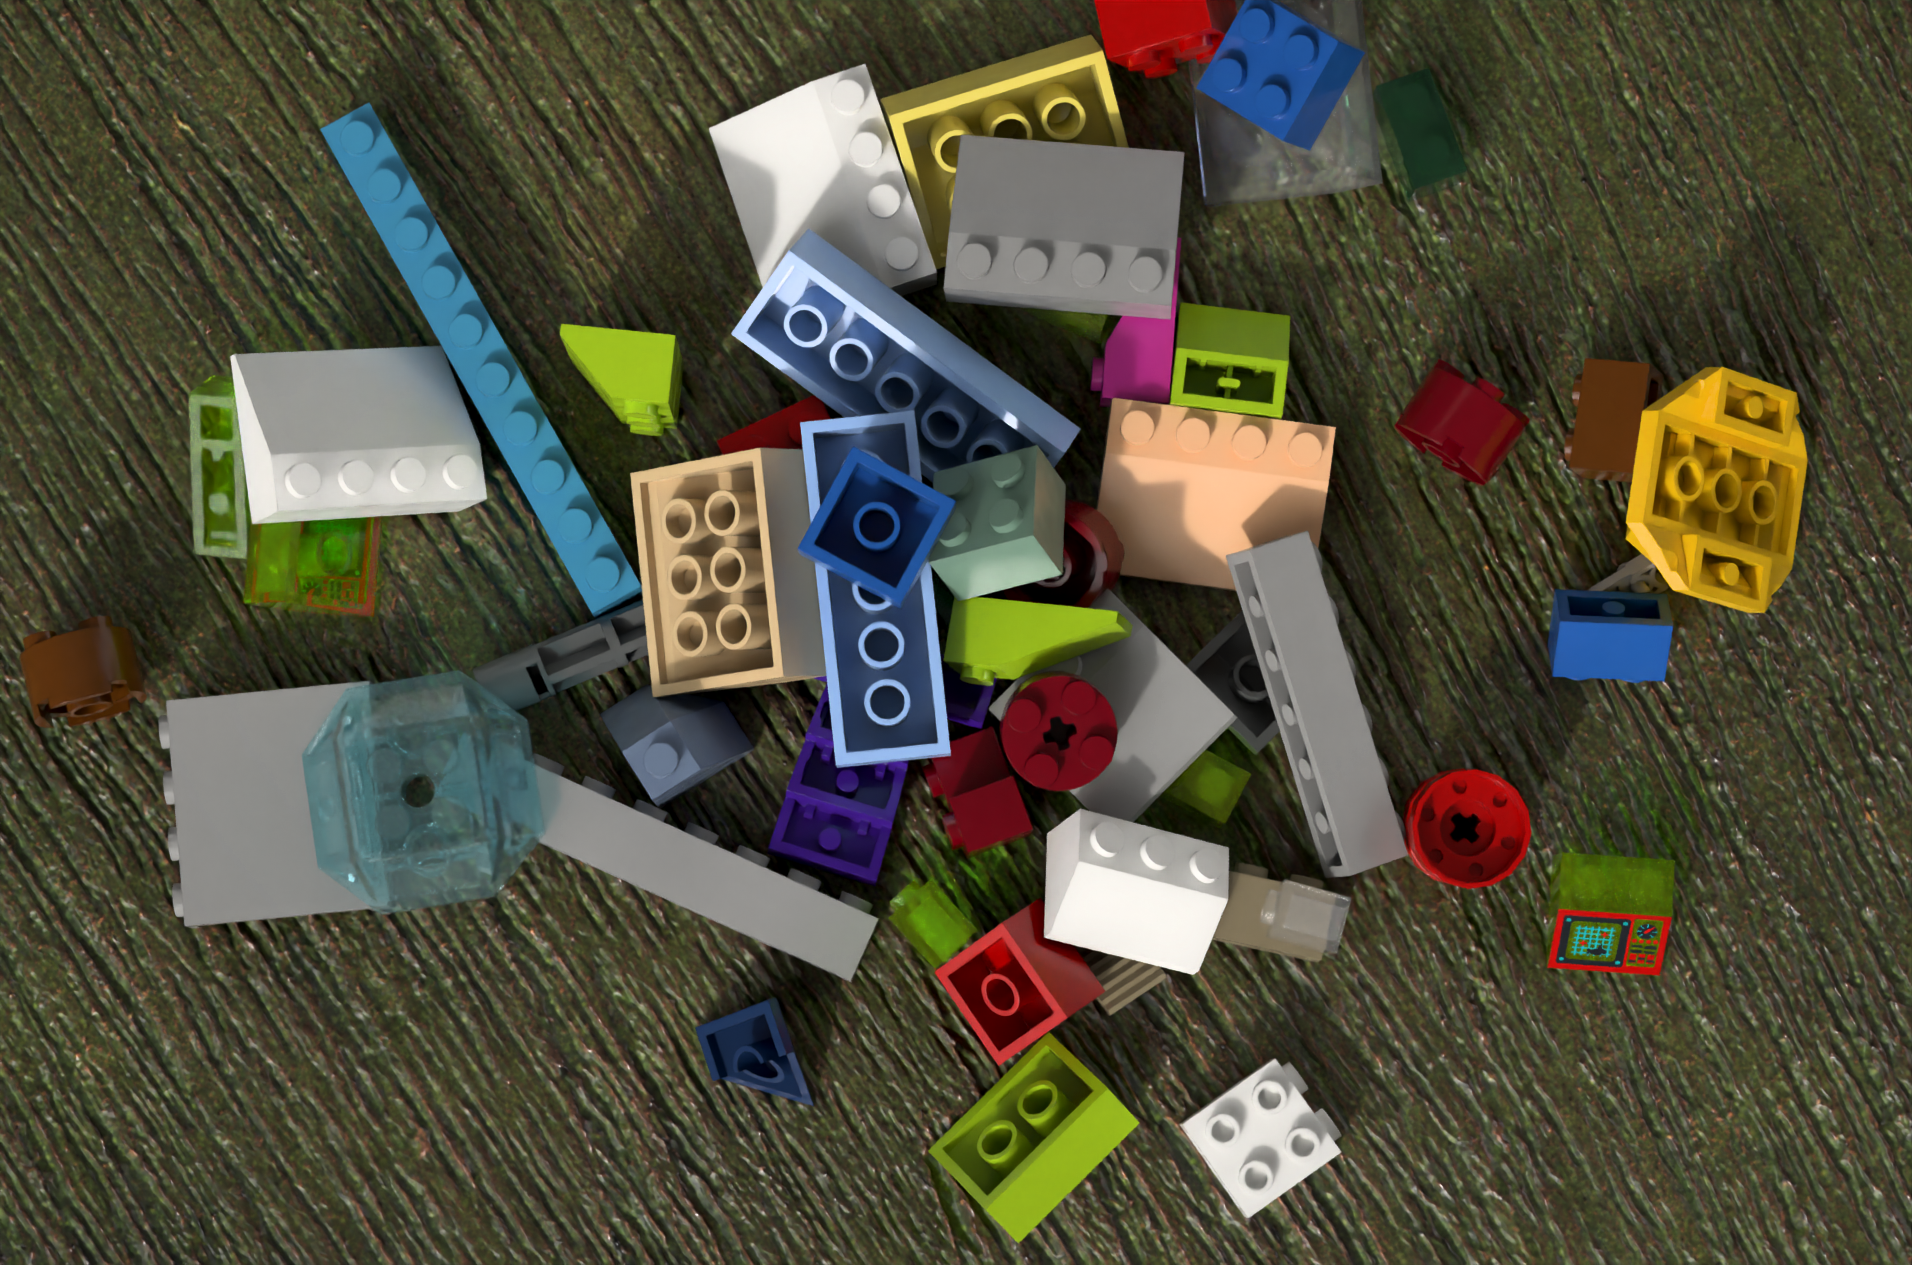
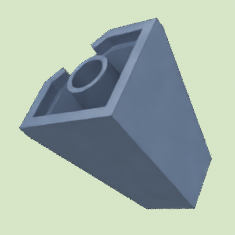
M645 685L600 714L621 752L659 809L754 750L724 701L692 694L653 697L652 685Z

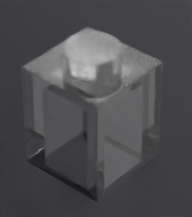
M1285 879L1280 882L1278 891L1268 889L1260 922L1269 924L1266 934L1267 938L1334 955L1338 951L1351 897Z

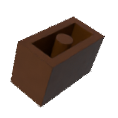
M1585 358L1583 374L1578 373L1573 384V404L1575 407H1578L1575 428L1568 429L1564 444L1565 459L1570 461L1569 468L1582 478L1632 483L1642 411L1660 399L1664 375L1650 363Z

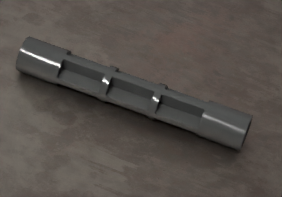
M643 600L609 614L605 613L590 622L473 668L475 679L493 720L552 697L557 692L617 667H624L629 662L648 655Z

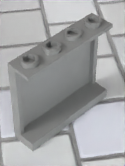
M371 681L166 701L167 715L159 716V737L162 748H170L172 771H164L163 787L167 805L175 804L176 827L168 828V848L171 860H179L181 883L173 884L172 897L176 917H184V926L194 929L202 928L204 925L366 909L372 911L395 909L376 686Z

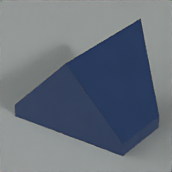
M777 998L766 1000L695 1027L712 1081L723 1079L814 1106Z

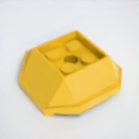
M1705 367L1642 411L1626 517L1627 532L1625 539L1657 567L1673 591L1747 613H1765L1772 602L1771 596L1782 586L1792 570L1808 462L1804 434L1796 418V415L1800 412L1797 392L1725 367Z

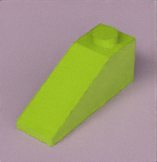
M954 597L943 661L960 674V680L976 685L991 686L994 683V678L1014 680L1131 636L1133 625L1121 613L1112 610L973 597L958 601Z

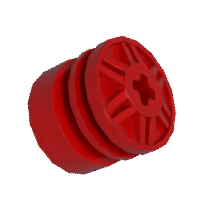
M1461 768L1440 771L1420 782L1407 799L1402 815L1406 835L1404 843L1413 864L1433 880L1466 889L1492 886L1511 875L1525 857L1531 837L1529 810L1517 789L1499 775L1477 769ZM1454 815L1462 818L1471 816L1473 822L1468 826L1472 834L1469 840L1462 837L1452 839L1450 833L1455 829V825L1451 821Z

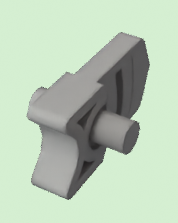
M1640 554L1629 562L1622 563L1616 573L1592 586L1589 591L1659 594L1665 591L1669 585L1659 573H1655L1657 567L1647 557Z

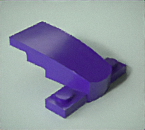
M940 654L947 719L982 729L997 678H994V683L991 686L964 682L960 680V674L943 661L944 655ZM827 676L814 678L820 681L827 682ZM827 684L806 732L805 742L788 784L786 796L767 854L875 886L893 827L909 760L837 768Z

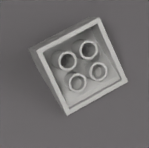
M1107 588L1089 608L1118 611L1133 625L1131 636L1018 678L988 709L1001 722L1004 707L1017 687L1026 679L1047 671L1073 673L1093 683L1106 697L1114 712L1118 730L1117 744L1112 761L1097 778L1082 787L1069 791L1091 812L1134 822L1238 717ZM1060 716L1050 719L1051 729L1043 733V738L1053 737L1057 744L1065 743L1067 741L1066 733L1074 729V723L1064 724Z

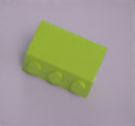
M561 324L560 336L572 364L618 420L623 424H630V432L640 435L662 436L664 428L677 429L684 362L676 335Z
M1048 1032L928 1151L1006 1232L1019 1243L1139 1122L1091 1071Z

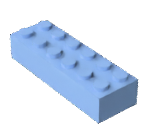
M810 229L787 252L731 333L845 418L915 410L921 474L932 482L934 472L1038 445L1054 468L1081 430L1066 417Z
M915 410L800 422L811 523L853 446L922 483ZM929 559L902 609L815 563L837 768L951 756L932 571Z

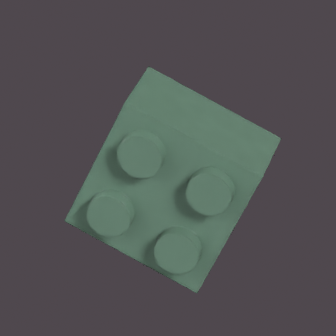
M1038 445L934 472L933 489L955 500L956 509L929 557V564L958 601L1062 575L1066 484Z

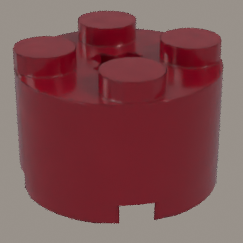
M1437 359L1400 414V418L1394 425V428L1405 440L1425 454L1429 450L1432 454L1443 460L1441 463L1443 467L1470 482L1484 486L1495 476L1524 432L1530 419L1507 403L1500 404L1505 394L1493 384L1480 377H1476L1473 383L1470 384L1463 380L1465 376L1458 369L1441 359Z
M1065 499L1063 565L1065 568L1062 575L1002 591L1008 600L1089 608L1107 588L1110 591L1114 588L1124 560L1125 551L1123 544L1119 540L1113 526L1100 512L1086 504Z
M1065 671L1039 673L1022 682L1008 699L1000 722L1002 744L1013 768L1033 786L1047 790L1066 791L1090 783L1110 764L1117 744V722L1106 697L1087 679ZM1060 716L1064 724L1074 723V729L1066 733L1067 741L1065 743L1057 744L1053 737L1043 738V733L1051 729L1050 719Z

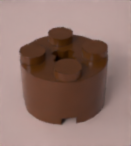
M96 616L79 622V630L60 635H57L55 631H42L31 634L23 639L25 650L20 654L19 659L34 721L37 726L54 728L52 717L66 716L69 727L90 724L131 710L129 699L135 697L140 703L146 700L147 694L132 634L129 629L113 626L110 616Z

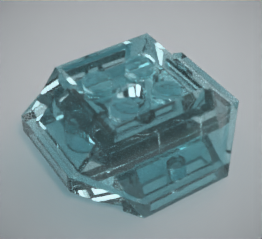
M460 670L347 688L301 755L318 868L381 915L496 897L530 851L534 849L546 833L529 721ZM421 776L429 777L435 786L433 799L423 807L410 806L405 794L408 784L414 778Z

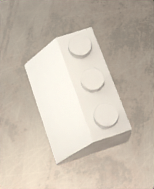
M1079 809L1047 833L1044 938L1193 975L1201 967L1228 902L1229 848Z

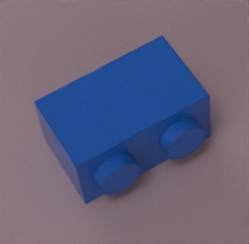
M1555 589L1547 644L1552 677H1567L1572 680H1586L1589 678L1621 679L1631 683L1665 681L1673 631L1667 594Z

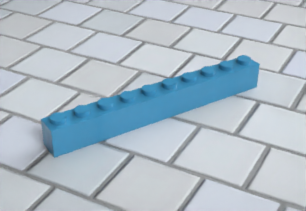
M370 103L321 128L320 130L594 618L597 619L600 615L614 612L641 597L642 586Z

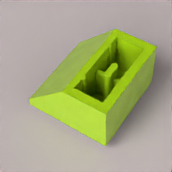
M1180 302L1168 405L1281 420L1289 363L1290 316Z

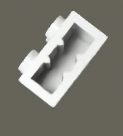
M1276 1058L1267 1061L1179 1124L1246 1218H1250L1341 1153L1334 1141L1342 1135L1323 1108L1315 1113L1312 1111L1301 1095L1308 1090V1086L1290 1062L1281 1067Z

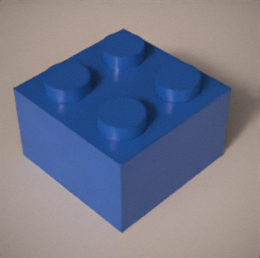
M1245 0L1196 88L1280 140L1310 151L1365 52L1278 0Z
M853 446L797 549L803 557L902 609L956 509V501Z

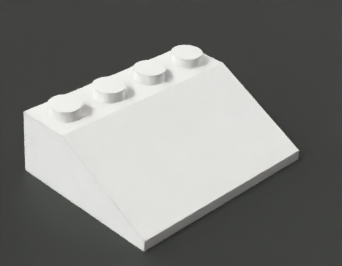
M866 64L811 81L709 128L762 287L765 286L787 252L808 229L819 235L900 296L937 285V270Z
M442 346L249 353L230 356L252 524L458 512L487 499L480 443Z

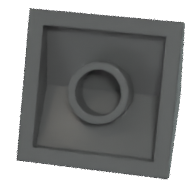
M1242 610L1186 666L1238 717L1228 729L1256 756L1280 732Z

